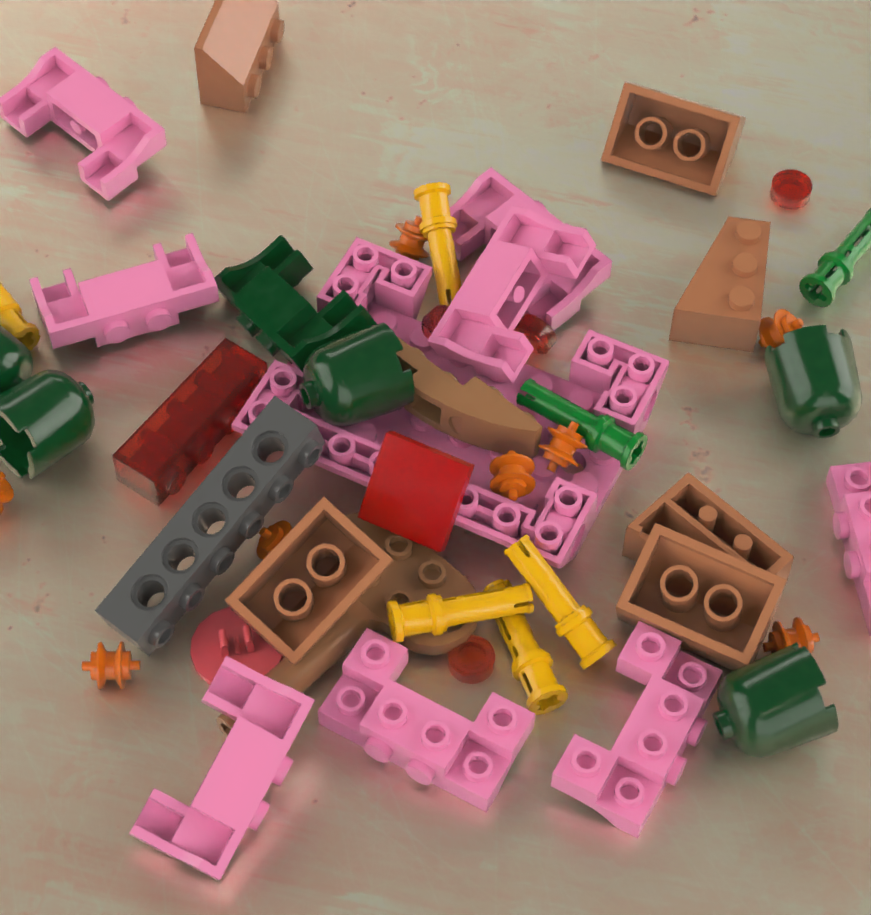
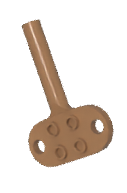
M359 512L348 514L346 517L394 561L296 666L284 658L265 676L303 693L354 648L366 628L391 636L387 616L388 601L396 600L398 604L424 600L426 595L430 593L440 594L443 599L476 593V589L462 573L434 550L358 518ZM478 621L462 624L458 630L446 631L440 636H434L432 632L407 636L399 644L418 654L435 656L451 653L468 642L476 631ZM221 713L216 718V722L226 737L235 720Z

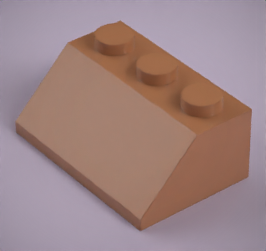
M215 0L194 47L200 104L246 113L251 99H257L261 89V75L264 70L268 71L270 69L274 44L280 43L284 34V20L279 19V5L276 0Z
M624 82L601 161L717 196L734 158L746 117L635 83Z
M323 496L225 601L230 609L264 641L296 666L394 560Z
M655 523L616 604L618 620L636 627L638 621L643 622L681 640V648L734 671L755 661L770 627L787 579Z

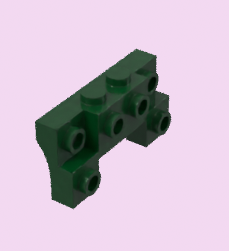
M280 235L266 249L249 261L236 266L226 267L215 277V281L221 295L241 313L235 319L251 337H254L259 332L260 334L255 337L256 340L272 357L279 352L291 364L293 363L303 372L305 361L315 348L369 325L375 326L378 324L361 304L359 306L356 305L345 290H342L317 313L312 305L293 288L314 268L298 249L294 251L287 240Z

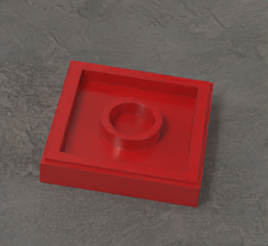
M392 430L388 431L383 439L357 517L441 553L447 546L475 465Z

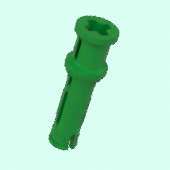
M871 208L835 251L823 254L818 260L817 269L813 273L804 276L800 281V292L809 303L818 307L829 306L835 299L836 290L840 286L849 283L853 278V267L871 247ZM861 237H863V239L858 243V245H857V246H854V245L856 244V242H857ZM821 286L823 289L817 293L816 290Z
M531 378L525 381L520 388L527 392V394L518 393L517 404L525 406L548 420L567 428L571 421L579 424L576 433L583 436L585 445L594 453L599 451L606 453L620 461V467L627 471L631 470L641 458L648 441V437L644 433L638 432L634 434L617 425L615 418L609 414L596 416L539 385Z

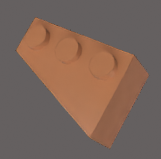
M730 216L727 218L674 308L669 341L754 352L761 322L771 222Z
M689 472L626 527L622 556L636 562L655 523L787 580L794 560L793 555Z

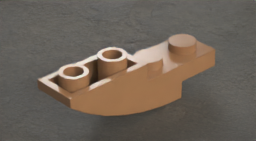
M397 336L403 347L402 351L396 352L402 371L411 369L415 388L414 401L405 405V410L451 437L489 451L507 454L508 451L513 450L529 458H534L539 453L538 445L540 444L543 426L537 422L533 415L520 410L504 398L497 388L488 386L476 376L466 384H460L453 374L440 369L428 360L421 350L411 347Z

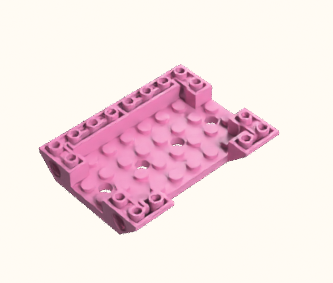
M356 237L316 297L318 313L342 290H345L357 306L361 304L368 311L377 324L385 323L396 336L411 347L421 350L428 360L443 371L453 374L460 384L464 385L476 376L488 386L497 388L504 398L520 410L529 412L543 426L540 444L549 445L553 436L547 427L557 429L559 425L527 407L517 404L518 393L527 394V392L520 388L528 379H533L539 385L596 416L609 414L615 418L617 425L636 434L643 432L648 423L670 362L589 329L571 360L569 381L524 364L513 384L481 376L470 364L439 357L427 342L436 327L416 320L433 267ZM277 360L273 361L231 424L232 430L243 434L271 399L276 396L317 425L325 444L319 459L314 465L365 487H368L385 434L391 430L474 464L475 466L454 524L506 547H510L528 534L529 539L546 562L558 569H561L577 556L623 470L620 467V461L602 451L594 453L587 448L577 449L573 456L575 461L583 466L584 469L581 472L575 474L568 473L558 466L555 473L546 469L550 461L542 457L545 451L539 448V453L534 458H531L535 463V470L531 474L536 482L535 489L516 501H512L493 493L490 489V480L494 477L489 470L490 462L504 454L489 451L451 437L421 421L405 410L404 407L351 426L339 427L329 424L316 413L314 408L308 409L305 406L299 390V385L304 383L303 372L293 363L288 362L285 364ZM582 438L581 442L585 444V439Z

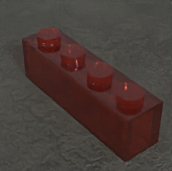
M225 338L112 455L117 480L158 507L169 495L178 493L192 470L198 464L202 465L207 462L219 441L226 434L230 435L234 432L231 424L267 372V362Z

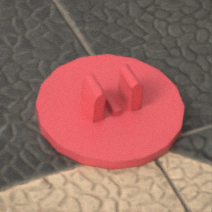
M230 607L211 613L199 623L191 638V660L197 674L209 685L212 683L226 656L264 676L283 659V656L264 641Z

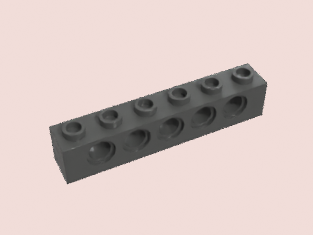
M274 396L96 608L95 612L111 628L148 656L156 648L164 646L172 637L176 623L185 612L192 611L199 605L204 597L205 588L214 577L223 574L230 567L237 549L246 539H251L259 532L264 523V517L275 503H281L288 497L293 488L294 480L303 469L311 467L319 459L325 441L317 425ZM284 451L279 460L271 463L266 462L267 457L271 453ZM255 486L249 496L236 498L242 488ZM225 521L223 528L219 532L207 534L209 527L213 523ZM191 556L195 557L193 564L188 569L177 570L179 563L183 559ZM160 592L165 593L163 600L158 605L147 607L148 601L153 595Z

